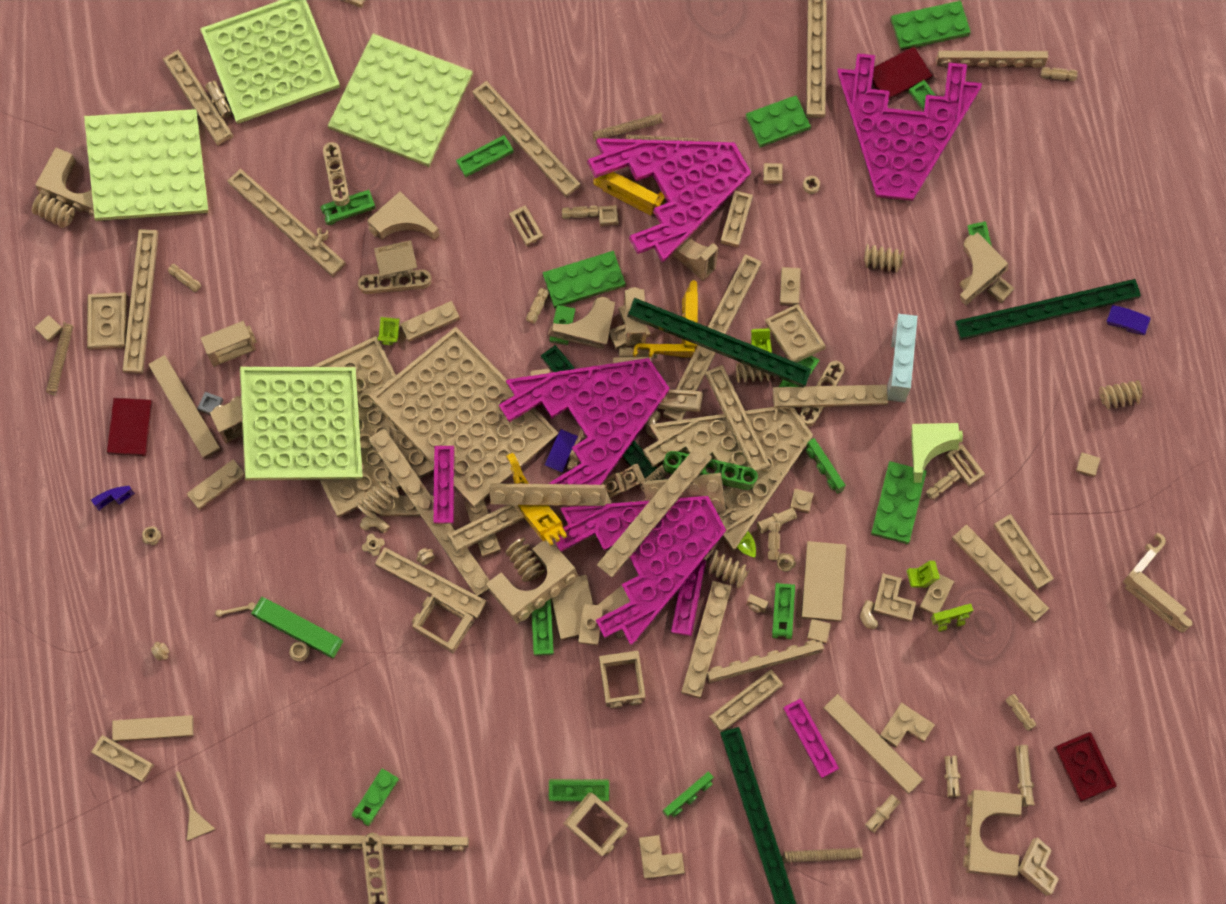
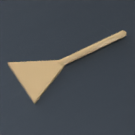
M176 772L190 810L188 841L215 828L193 809L181 774Z

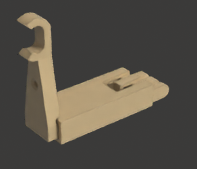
M1156 533L1154 537L1159 541L1158 547L1154 548L1151 544L1145 546L1148 552L1124 579L1123 583L1127 585L1125 589L1165 622L1175 627L1179 632L1184 633L1192 625V621L1183 614L1186 608L1142 573L1165 545V537L1160 533Z

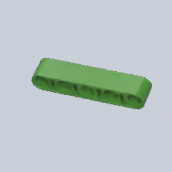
M677 451L668 452L663 462L664 470L673 474L689 454ZM674 459L677 464L671 465L668 463V460ZM713 459L699 474H710L705 469L713 468L715 473H721L723 485L743 490L754 488L758 479L757 472L752 468ZM731 472L734 477L728 478L724 473ZM750 476L753 481L747 482L743 477Z
M260 597L251 613L259 620L300 642H304L311 648L333 659L344 642L334 634L264 597Z

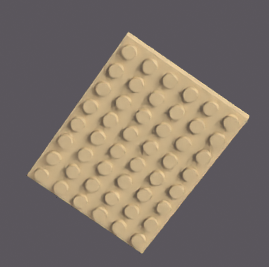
M457 327L453 328L370 397V400L433 466L434 446L455 447L454 488L473 508L490 495L489 486L491 483L502 484L513 475L506 455L513 452L521 468L559 434L535 408L508 422L499 408V404L514 396L506 384L507 379Z
M376 336L311 366L356 367L363 477L362 479H319L338 518L357 509L356 503L363 505L361 498L363 497L368 500V492L374 495L373 487L380 489L379 482L386 484L384 477L388 478L396 489L401 488L369 442V438L384 428L419 479L434 472V466L370 400V397L396 376Z

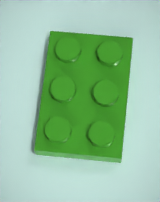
M796 95L746 113L745 116L759 148L809 130L811 127Z

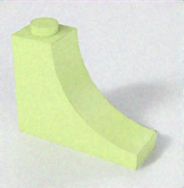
M958 423L912 424L911 441L914 483H922L923 471L934 457L943 452L958 450L959 442H963V432L959 431Z

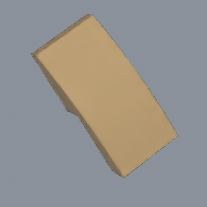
M634 464L619 473L609 476L603 484L609 498H612L639 485L644 480V476L639 465Z

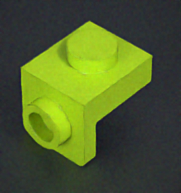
M380 317L378 341H382L383 345H393V342L398 341L400 318Z
M752 329L751 345L772 353L770 329Z
M928 561L919 568H909L906 570L912 588H927L940 579L935 561Z

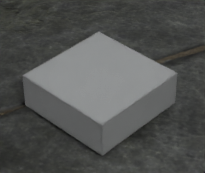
M205 392L197 409L210 415L209 412L213 411L216 406L222 405L223 398Z

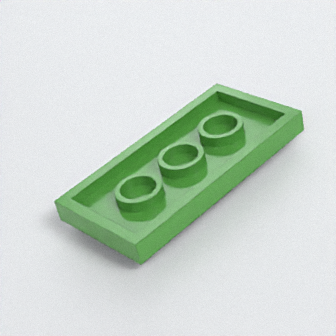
M961 1L891 16L892 26L900 51L970 36L971 33Z
M614 251L543 272L554 308H557V305L564 306L625 287V281Z
M889 461L871 535L909 544L926 470L922 474V483H914L913 467Z

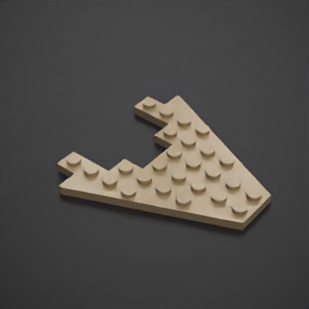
M769 407L745 411L771 466L757 472L758 479L751 490L730 486L723 489L727 510L719 514V517L726 528L723 538L732 551L737 548L806 447L807 442L813 436L794 407ZM724 414L657 423L649 426L657 442L645 448L643 453L653 468L664 462L665 455L668 452H680L686 449L690 454L696 445L709 455H713L715 460L749 467ZM725 472L728 478L734 477L731 472ZM750 476L743 477L747 482L753 481Z

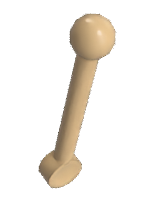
M251 602L248 606L223 611L218 609L215 614L217 617H221L223 614L248 609L253 611L256 605Z

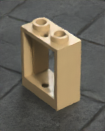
M636 287L625 290L626 346H635L646 341V324L627 317L634 297L645 301L644 289Z
M244 321L201 337L213 367L256 350L254 343H257L250 325L246 327Z
M433 593L431 597L428 596L422 605L424 608L421 613H417L413 618L412 627L414 631L454 654L472 626L474 618ZM436 604L462 619L448 643L422 628V625Z
M632 651L599 656L606 706L619 708L622 707V704L630 703L632 706L642 704V701H645V691L639 652ZM634 663L639 694L610 698L606 667Z
M588 793L563 822L568 829L600 856L608 855L614 848L612 844L617 838L620 840L626 834V827L628 826L625 821L593 793ZM594 803L618 824V827L601 847L576 826Z

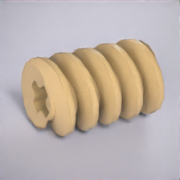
M39 194L33 202L32 213L64 228L72 222L75 208L71 207L69 209L67 204L62 207L63 203L61 201L56 203L55 198L50 199L49 195H45L42 198V194Z
M867 244L864 255L865 266L868 268L870 263H872L873 269H876L877 265L880 264V270H883L886 265L888 271H891L892 267H894L895 272L898 273L902 266L904 250L899 255L898 249H895L892 254L891 248H887L886 252H884V248L881 246L877 251L876 245H873L871 250H869V245Z
M741 362L736 363L737 383L740 382L741 377H743L745 382H747L748 377H751L752 382H755L756 376H758L760 381L763 380L764 376H766L767 381H770L772 375Z
M1136 380L1135 383L1129 381L1127 384L1121 383L1120 386L1118 384H1114L1113 387L1107 385L1105 388L1100 386V400L1107 410L1110 409L1111 404H1113L1114 408H1117L1118 402H1120L1122 407H1125V401L1128 402L1129 406H1132L1133 400H1135L1138 405L1142 398L1141 383L1139 380Z
M384 477L386 484L379 482L380 489L373 487L374 495L368 492V500L363 497L361 498L363 505L356 503L358 508L371 519L376 518L375 512L378 514L382 513L381 507L384 509L388 508L386 502L390 504L394 502L392 497L399 498L398 490L386 477Z
M520 538L509 546L506 550V555L511 556L510 561L514 563V568L519 569V575H523L522 581L528 582L540 577L545 570H538L541 567V563L534 564L538 558L530 557L534 553L533 550L526 551L530 545H522L526 539Z
M717 550L707 568L709 567L710 575L716 571V578H719L723 574V581L725 582L730 578V585L737 581L738 589L743 585L750 569L746 571V564L739 568L738 560L732 564V557L725 561V554L718 557Z

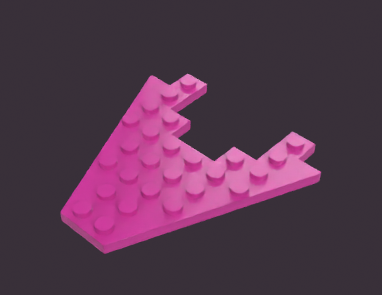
M857 53L855 70L838 69L837 74L875 195L880 198L913 201L980 92L982 83L965 81L967 64L948 63L944 97L926 95L924 112L887 108L889 91L871 89L875 55Z
M597 139L596 145L601 155L590 158L587 161L595 178L625 167H629L636 181L653 175L668 203L654 208L653 212L660 223L659 225L630 235L629 240L637 254L654 248L661 262H665L751 174V170L734 142Z
M645 358L508 379L506 384L514 396L499 404V408L508 422L513 421L541 403L551 418L569 409L587 437L572 447L581 464L549 484L602 485L668 394L670 388L651 360Z
M709 496L679 498L631 555L630 559L639 576L622 584L630 602L596 619L604 638L623 629L630 645H633L726 533V528ZM650 500L611 503L605 506L561 508L569 525L563 527L567 537L563 539L559 535L560 541L556 542L559 550L562 552L596 534L604 551L611 548Z

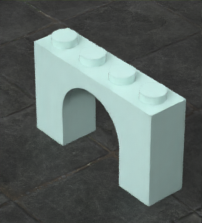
M898 314L891 344V347H895L894 358L887 386L889 401L905 402L911 389L918 316Z

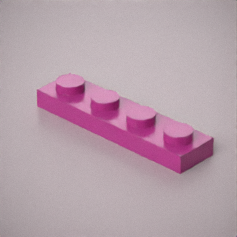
M434 446V524H454V446Z
M705 559L680 587L671 630L673 634L692 637L706 565Z
M801 698L783 707L820 778L822 779L839 770Z

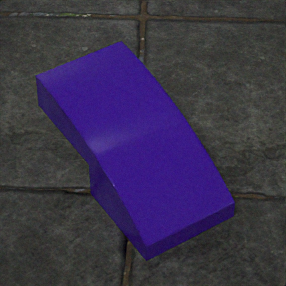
M1112 305L1107 324L1126 328V331L1130 333L1145 335L1151 318L1139 312Z
M561 429L545 465L564 472L572 447L578 436Z
M121 486L105 491L91 499V501L100 511L113 500H116L120 505L135 493L130 486Z

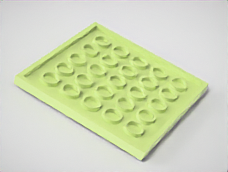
M280 0L200 28L237 124L340 88V83L306 0Z
M372 34L328 124V128L429 167L470 82L473 71Z
M196 109L84 116L95 221L208 213Z
M240 367L245 480L362 479L356 367Z

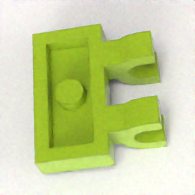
M970 603L934 613L931 620L933 625L938 624V632L947 630V625L954 619L957 620V627L965 625V620L970 618L969 615L974 610Z

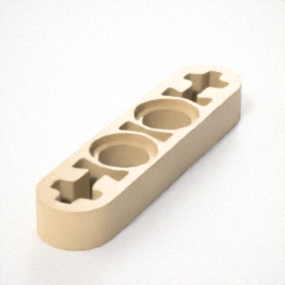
M330 142L324 146L323 153L334 204L345 206L349 203L350 196L341 151L338 144ZM330 150H334L335 157L331 158ZM332 164L340 165L339 168L335 170L330 168ZM335 179L343 180L339 185L333 184ZM338 191L342 192V199H339Z
M414 270L410 273L396 272L395 276L387 277L386 279L391 281V284L387 287L381 286L380 283L385 277L384 275L380 276V274L364 275L359 279L358 285L362 293L374 294L424 289L430 286L432 279L427 270ZM412 276L415 277L416 284H413ZM421 276H425L426 278L425 282L423 283L421 282V280H418L421 279ZM408 277L410 279L409 283L401 285L399 283L400 278ZM374 280H377L378 287H375ZM365 281H369V288H365Z
M839 361L830 362L816 386H821L824 381L830 382L832 386H837L844 373L843 364ZM838 367L839 372H836L834 377L831 378L833 369ZM803 407L800 417L807 427L815 424L824 407ZM811 409L814 410L811 416L812 419L805 420V415H808Z
M369 833L365 836L362 843L369 904H374L377 900V894L372 895V892L379 893L381 891L384 894L380 893V901H384L383 904H388L382 840L378 834ZM370 838L377 841L374 845V852L379 851V853L367 854V852L372 851L371 845L367 844ZM370 858H378L380 866L372 868L369 865ZM376 877L382 880L380 888H374L371 885L373 878Z

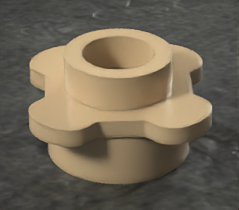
M369 534L366 543L362 545V550L364 552L368 551L373 556H378L385 542L382 538L378 539L373 534Z

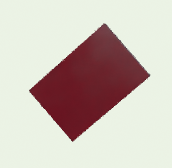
M912 47L874 66L872 82L877 90L889 91L888 100L908 91L921 81L931 79L933 75L915 47Z
M113 398L107 446L108 454L146 456L152 400Z
M1091 731L1054 747L1079 802L1117 787Z

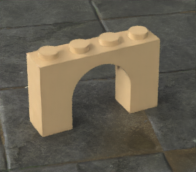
M55 148L35 184L39 194H42L43 197L49 195L55 198L57 202L61 201L63 205L67 203L75 208V210L80 212L84 210L94 217L92 189L80 194L66 189L67 178L76 163L74 156L71 153Z
M542 541L533 548L535 556L547 569V577L538 588L531 591L518 590L502 572L486 583L490 593L516 624L526 620L533 611L543 607L546 601L557 596L563 588L573 584L579 577L575 567L554 544L549 546L546 541Z
M973 790L971 795L967 797V807H970V815L966 816V827H969V833L965 835L964 845L968 847L967 855H964L963 867H966V873L1015 878L1018 876L1019 855L996 853L989 850L981 840L980 826L985 818L992 815L1019 817L1022 809V795Z

